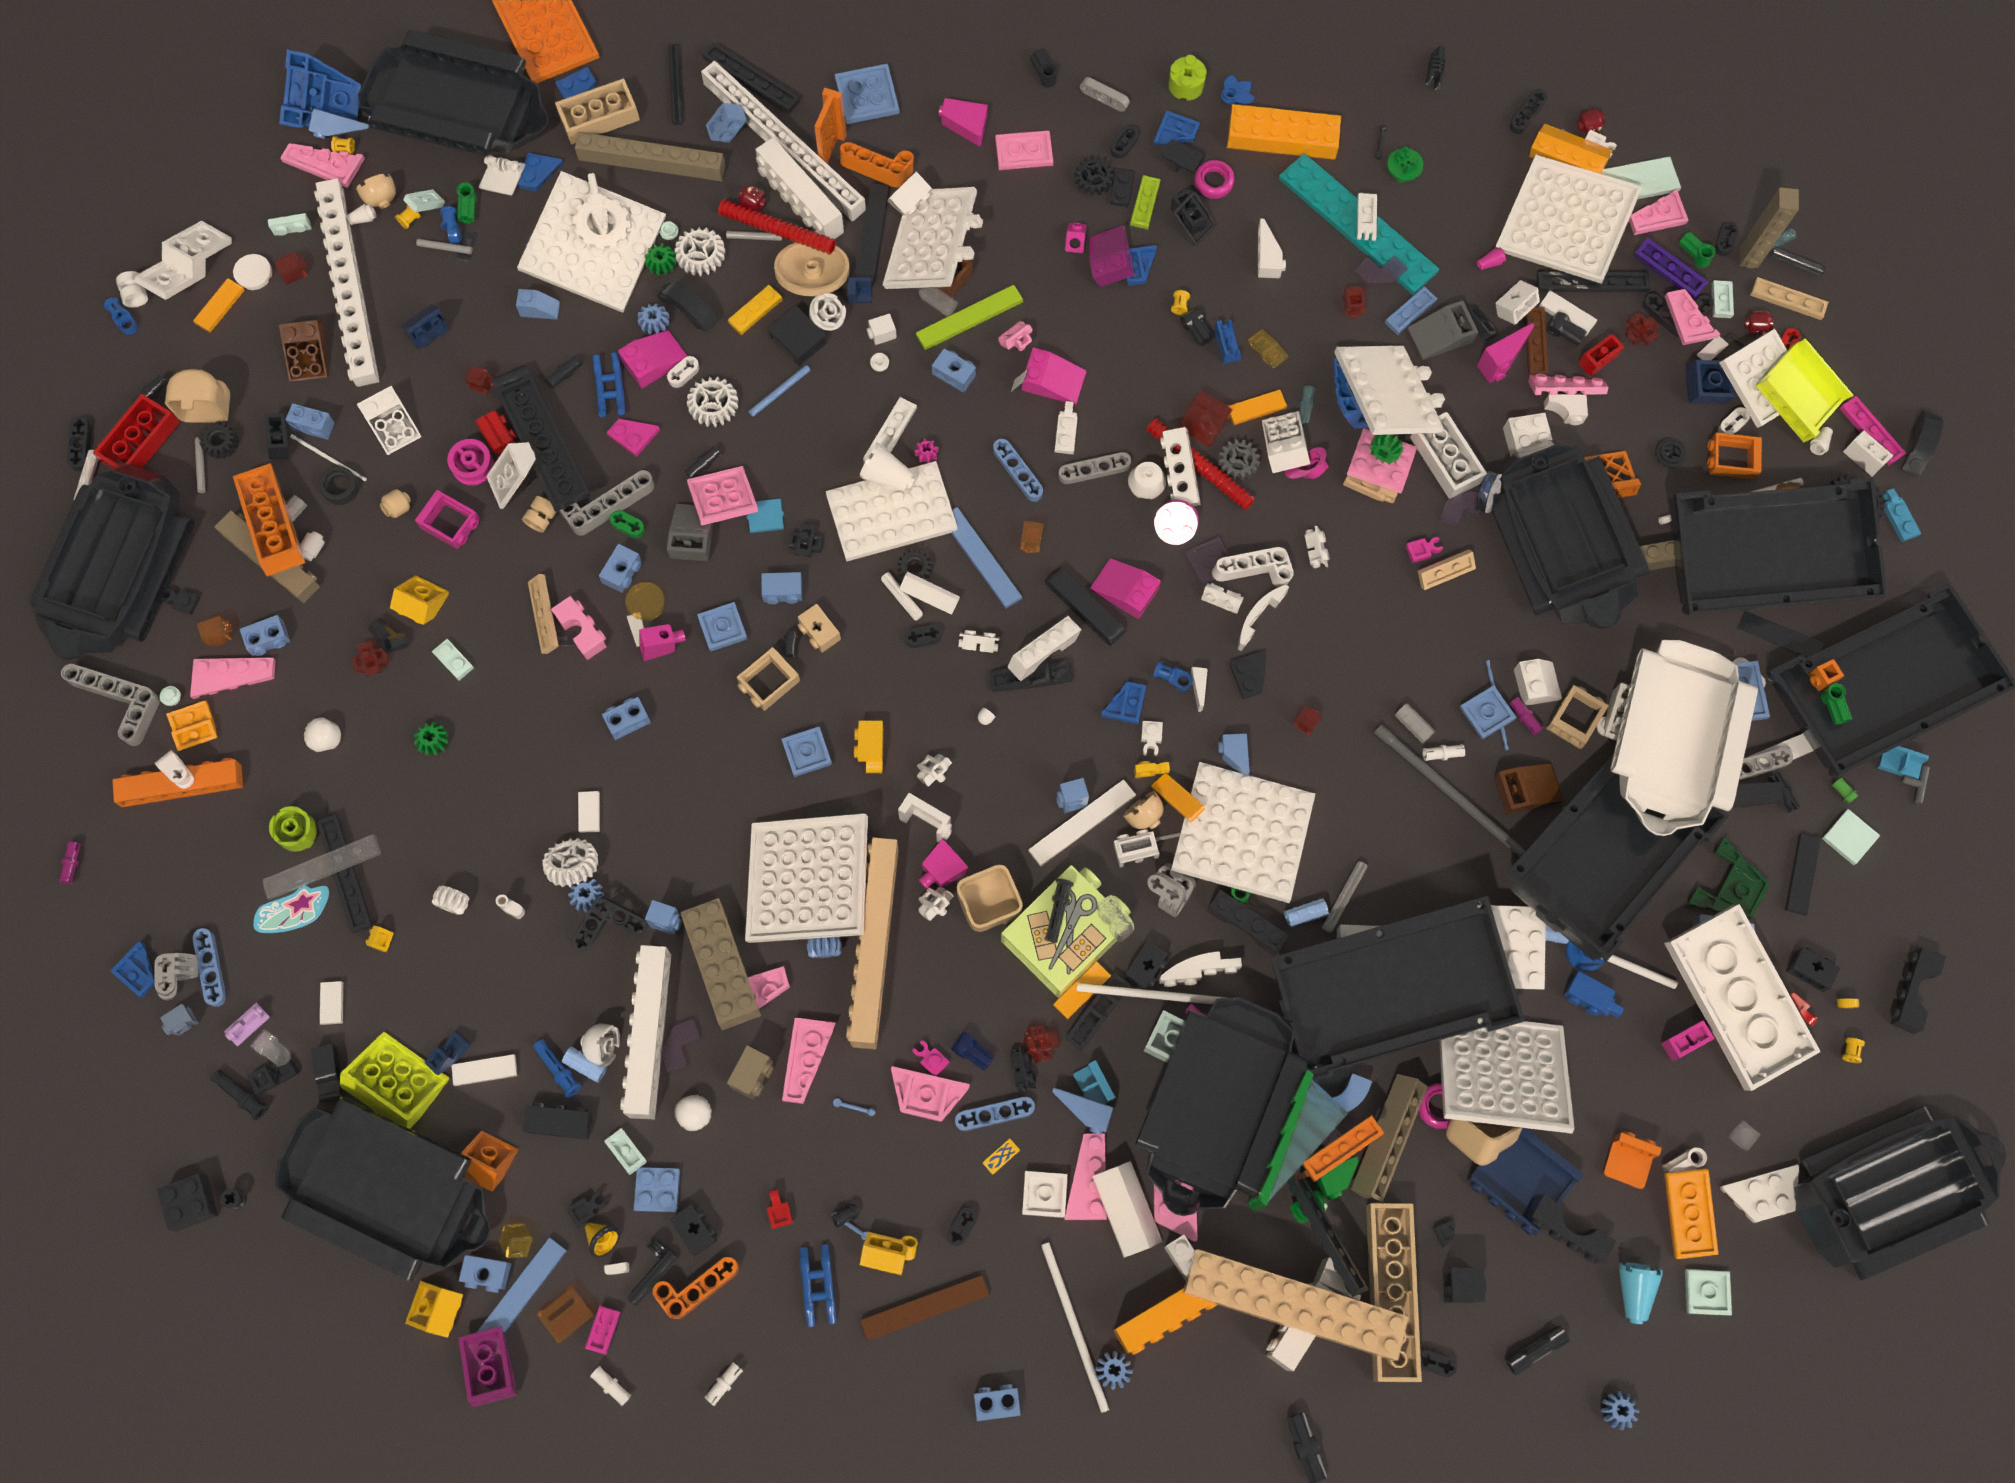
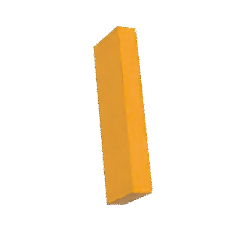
M227 278L193 322L211 333L245 291L244 288Z
M1277 390L1227 406V411L1233 425H1237L1286 409L1287 404L1281 390Z
M1166 773L1151 785L1156 793L1190 822L1205 810L1202 803Z
M1096 962L1053 1006L1068 1020L1094 994L1078 992L1077 983L1103 985L1111 975Z

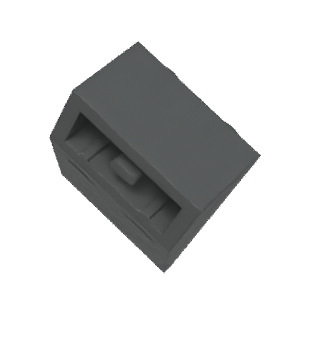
M1463 300L1445 306L1407 328L1422 360L1471 344L1478 334V330Z
M676 504L667 543V552L670 559L709 561L713 523L701 526L695 505Z

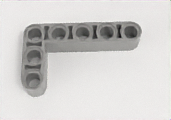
M641 470L581 509L577 503H574L558 511L575 534L579 536L585 535L609 520L614 511H623L651 493L654 489L652 476L648 471ZM648 480L646 484H640L642 481ZM628 490H631V491H632L631 494L625 495V492H626V491H628ZM616 501L614 505H608L609 502ZM573 507L571 511H565L567 508ZM600 511L598 515H592L594 512ZM578 522H584L581 526H576Z
M68 664L63 667L61 676L72 686L130 704L118 729V736L130 746H137L143 741L160 703V698L148 687L75 664ZM95 678V681L90 684V681ZM113 684V687L108 690V687ZM129 690H132V692L126 696L127 692ZM150 696L149 700L144 702L145 698ZM139 714H142V716L136 720V717ZM131 732H134L133 735L130 738H128V735Z

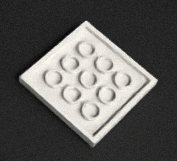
M1775 329L1719 362L1757 428L1780 415L1755 386L1787 352Z
M1491 905L1515 989H1544L1546 924L1535 916L1536 912L1529 906Z

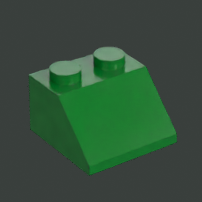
M1358 1157L1342 1162L1316 1180L1314 1183L1317 1191L1324 1198H1327L1328 1201L1342 1196V1191L1348 1188L1359 1161Z

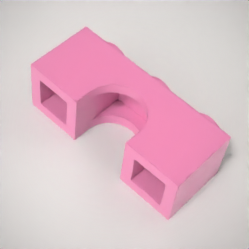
M570 596L551 609L565 631L572 626L582 627L581 633L573 638V641L586 660L606 648L604 640H606L600 629L598 631L595 630L593 627L595 625L594 621L589 615L585 616L583 614L584 608L578 600L574 601Z

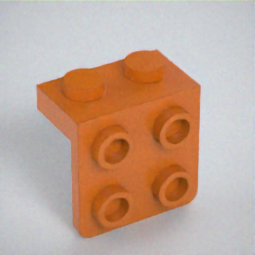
M1623 1131V1133L1616 1134L1613 1137L1603 1174L1614 1180L1642 1189L1645 1187L1652 1160L1660 1156L1662 1148L1655 1146L1656 1143L1648 1139H1643L1642 1141L1635 1138V1134Z

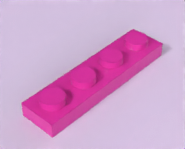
M1857 396L1839 408L1860 433L1865 431L1893 455L1886 462L1889 466L1906 454Z

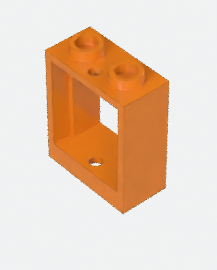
M1715 433L1709 439L1707 444V450L1710 451L1707 460L1709 475L1755 480L1761 473L1762 437ZM1719 446L1747 449V468L1718 465Z

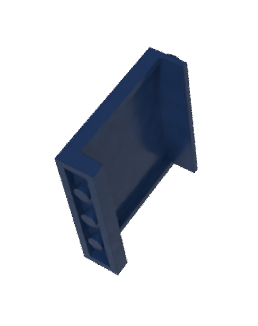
M1522 1128L1518 1140L1511 1147L1500 1152L1495 1161L1487 1165H1478L1467 1181L1471 1183L1470 1187L1479 1194L1482 1192L1488 1197L1487 1201L1496 1208L1499 1206L1505 1211L1503 1214L1513 1222L1516 1220L1521 1224V1229L1525 1233L1535 1236L1541 1233V1229L1531 1224V1220L1526 1218L1525 1215L1536 1195L1544 1194L1560 1204L1574 1184L1579 1182L1584 1174L1530 1130Z

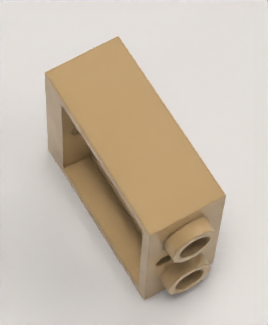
M773 647L737 676L738 688L742 693H748L752 697L750 700L756 708L761 707L764 711L800 682L797 672ZM772 662L788 680L763 701L747 682Z
M1573 685L1546 729L1581 749L1589 740L1609 705L1605 704L1601 698L1588 694L1584 688ZM1572 697L1598 711L1585 734L1560 720Z

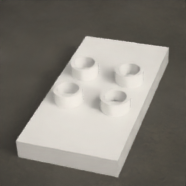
M1740 904L1726 908L1664 943L1744 1090L1752 1091L1820 1052Z

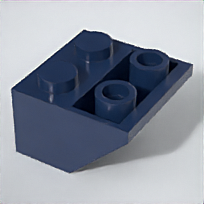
M432 304L401 325L407 337L418 350L428 346L431 341L444 335L449 330L441 311Z

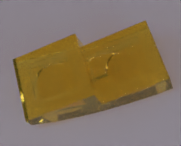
M1262 329L1248 339V344L1261 354L1262 360L1273 368L1288 358L1287 353Z

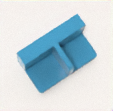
M1898 746L1879 756L1877 768L1900 776L1919 779L1922 764L1929 759V756Z
M1096 1060L1073 1074L1085 1098L1103 1104H1108L1115 1099Z

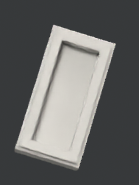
M599 791L578 792L579 832H600Z
M343 982L320 983V1024L343 1023Z

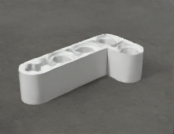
M1281 547L1224 557L1217 561L1212 570V575L1217 581H1227L1269 572L1273 585L1278 588L1288 585L1294 573L1288 553ZM1255 560L1260 561L1262 565L1258 564ZM1238 564L1243 565L1244 568H1240ZM1279 574L1284 575L1286 579L1280 577Z

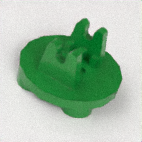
M1407 146L1393 151L1387 160L1389 173L1399 183L1416 179L1423 170L1424 162L1418 152Z

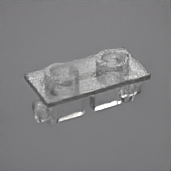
M937 287L921 288L918 293L921 299L947 317L953 314L958 304L957 301Z

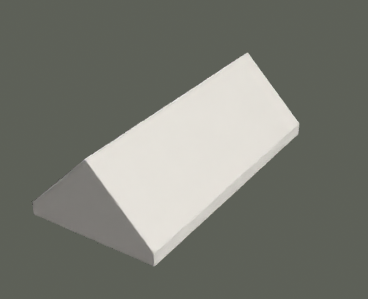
M1131 1161L1092 1176L1123 1257L1149 1249L1162 1242Z

